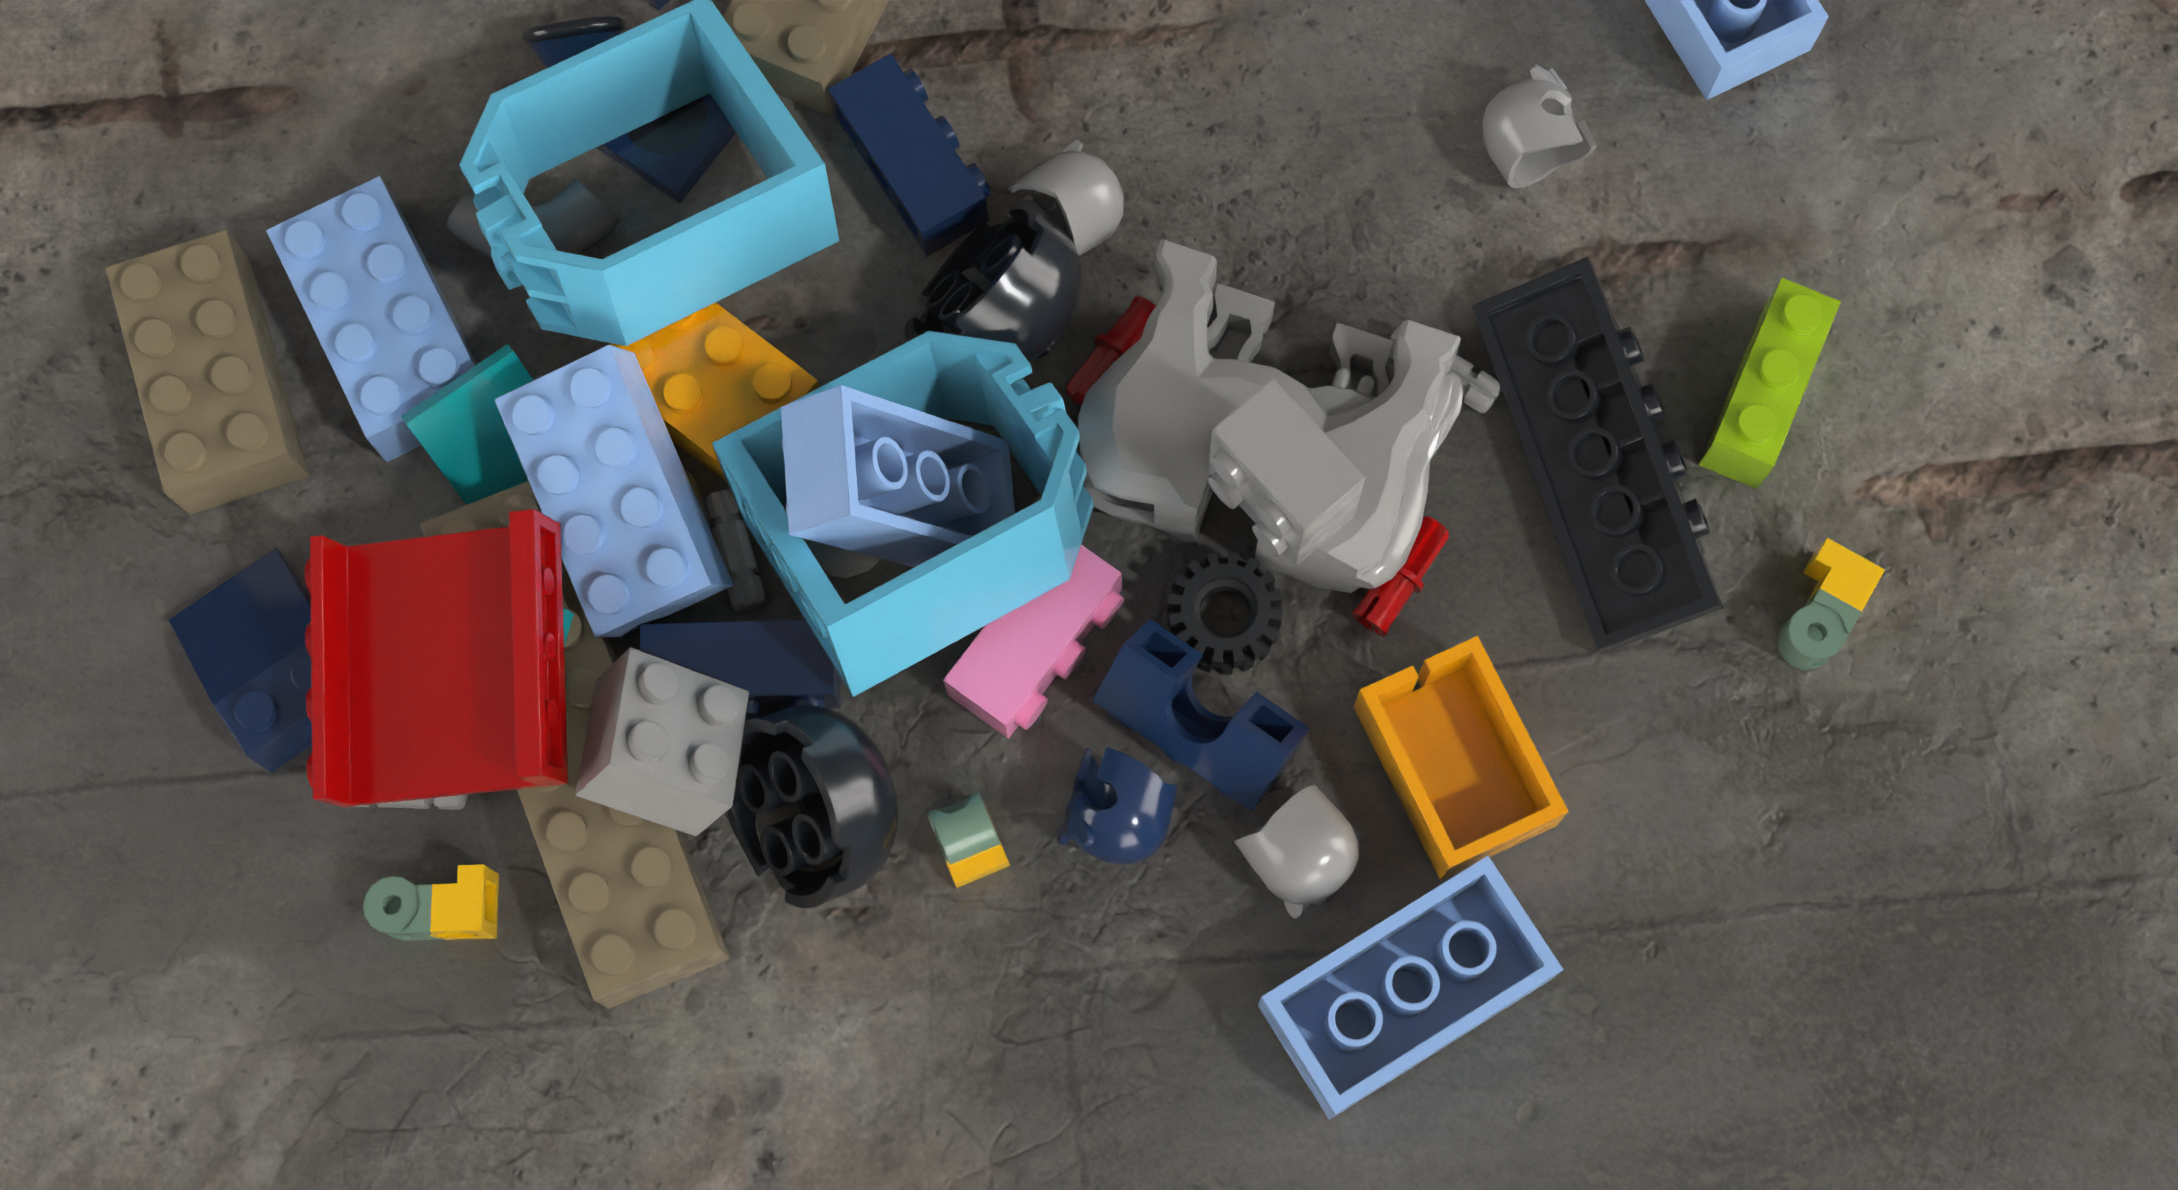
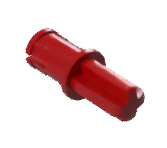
M1135 296L1131 301V305L1106 335H1097L1094 339L1096 348L1065 387L1066 393L1077 405L1082 406L1085 394L1120 356L1141 339L1147 320L1156 307L1154 303L1142 296Z
M1423 516L1421 528L1406 563L1391 580L1376 588L1369 589L1357 608L1351 613L1352 617L1360 625L1369 631L1376 627L1374 632L1382 637L1388 634L1389 628L1413 592L1420 593L1423 590L1424 584L1421 579L1448 540L1449 531L1434 518Z

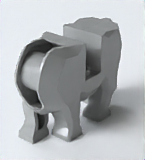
M1160 240L1155 257L1154 275L1162 287L1163 295L1150 314L1141 339L1120 356L1086 392L1078 415L1080 457L1086 464L1087 469L1084 486L1093 498L1094 508L1113 518L1157 528L1184 543L1194 546L1214 492L1208 483V478L1211 476L1208 472L1212 429L1270 380L1274 379L1366 477L1355 516L1315 551L1295 566L1284 553L1279 557H1275L1258 540L1255 559L1260 562L1259 568L1286 574L1316 588L1352 593L1359 587L1376 588L1391 580L1406 563L1422 525L1428 493L1430 461L1445 440L1461 411L1463 399L1461 379L1456 374H1449L1461 338L1411 320L1403 321L1393 351L1394 378L1389 385L1385 367L1394 341L1337 323L1329 354L1337 369L1332 385L1308 388L1274 367L1250 363L1261 349L1263 335L1267 333L1272 322L1275 302L1218 283L1213 300L1212 289L1216 281L1217 267L1215 257L1167 240ZM1214 308L1215 320L1207 328L1212 309Z

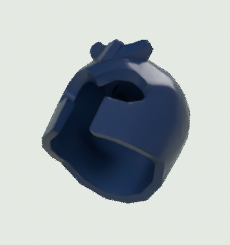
M1086 747L1074 780L1071 800L1065 809L1066 819L1059 829L1057 842L1066 844L1073 839L1087 854L1116 865H1130L1146 860L1158 851L1166 839L1178 786L1165 783L1143 763L1112 748L1105 749L1099 766L1092 756L1093 751Z

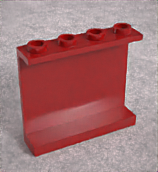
M535 509L509 512L508 527L345 546L323 535L310 537V558L305 564L304 575L306 586L311 593V622L306 628L305 643L308 654L311 657L312 687L309 688L306 695V711L312 723V753L307 759L306 772L308 782L313 789L314 800L341 807H352L568 784L560 523Z

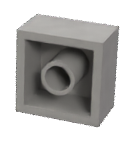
M1274 379L1270 380L1212 429L1208 472L1211 476L1208 478V483L1225 505L1231 509L1239 505L1256 523L1252 526L1255 536L1275 557H1279L1284 553L1297 566L1355 516L1366 476Z
M630 647L596 680L575 796L693 836L699 835L733 806L749 691Z

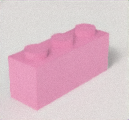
M1081 545L1070 580L985 625L943 681L947 695L1007 739L1010 738L1018 726L1025 730L1030 728L1048 702V698L1042 694L1054 678L1058 675L1066 679L1074 671L1086 652V648L1081 645L1083 640L1095 625L1104 629L1121 608L1124 602V598L1119 595L1122 590V573Z

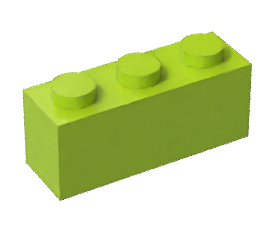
M1785 278L1780 279L1763 307L1700 459L1699 466L1758 489L1775 466L1841 301Z

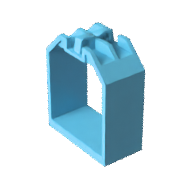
M693 0L491 94L459 164L463 175L475 193L473 202L478 211L476 217L483 235L491 246V256L495 268L509 290L523 285L531 297L526 300L528 308L542 330L628 346L839 242L824 161L711 0ZM708 94L715 100L768 178L604 259L557 251L523 195L529 179Z
M928 331L792 401L795 402L843 385L945 420L955 419L993 425L1000 436L1008 440L1009 451L1042 496L1040 501L847 604L843 603L804 539L789 535L788 515L783 508L787 503L784 452L782 448L781 408L712 443L742 519L853 697L1071 578L1094 507L1093 498L1083 486L1087 474L1086 464L1076 452L1080 434L1078 428L1066 413L1063 398L1052 383L1049 382L1031 390L1024 379H1021L1033 372L1031 364L1015 343Z

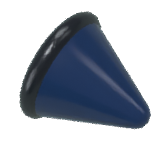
M603 16L549 23L526 29L522 34V39L532 47L544 66L549 68L620 35L621 31L625 28V21L618 16Z

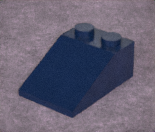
M275 548L169 619L213 706L248 758L271 773L312 745V723L306 711V695L309 688L312 687L311 657L308 654L305 643L306 628L311 622V597L280 551Z

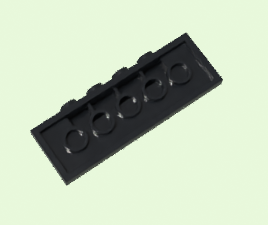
M1588 256L1472 305V310L1597 651L1604 654L1723 609L1724 607L1705 560V550L1700 540V537L1711 534L1707 519L1697 498L1685 501L1678 479L1688 476L1686 464L1675 440L1663 443L1656 424L1657 421L1666 418L1663 404L1653 383L1645 386L1641 385L1634 367L1635 364L1645 361L1638 339L1631 326L1620 330L1618 323L1613 318L1594 265Z

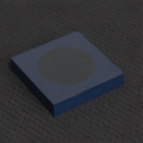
M708 94L596 148L681 203L735 135L736 131L712 96Z

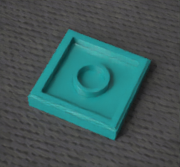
M508 344L401 416L466 505L529 481L494 400L534 381Z

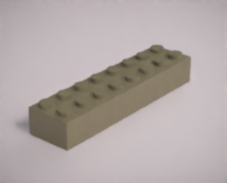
M529 481L422 522L421 526L425 537L508 527L509 512L529 509H535L541 513L542 511ZM561 558L563 609L574 613L564 647L568 784L517 789L592 998L597 1003L610 1009L731 958L683 832L575 796L595 683L618 659L609 637L595 638Z

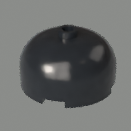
M1021 200L1011 204L1008 211L1012 216L1002 224H996L992 227L984 222L943 263L921 292V295L928 297L925 303L927 309L922 314L920 320L914 316L906 323V340L910 341L928 331L945 333L942 323H944L954 332L953 335L1015 343L1029 363L1036 358L1044 357L1061 339L1062 330L1074 311L1081 290V263L1071 238L1034 201ZM974 267L991 284L983 291L961 272Z
M815 705L789 706L745 721L733 806L727 813L733 832L756 875L760 877L770 867L779 885L786 890L785 902L795 907L807 909L820 906L862 887L878 873L886 862L896 838L898 825V801L893 778L883 755L874 741L851 719L839 712ZM797 801L801 813L764 827L759 841L756 831V814H763ZM843 854L842 859L828 869L817 872L799 871L807 866L818 865Z

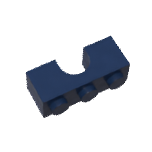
M1149 619L1123 644L1092 701L1108 711L1118 723L1134 729L1160 747L1171 760L1186 765L1212 783L1223 796L1237 801L1253 811L1277 783L1310 728L1257 691L1234 716H1219L1205 709L1197 700L1192 688V675L1203 654Z

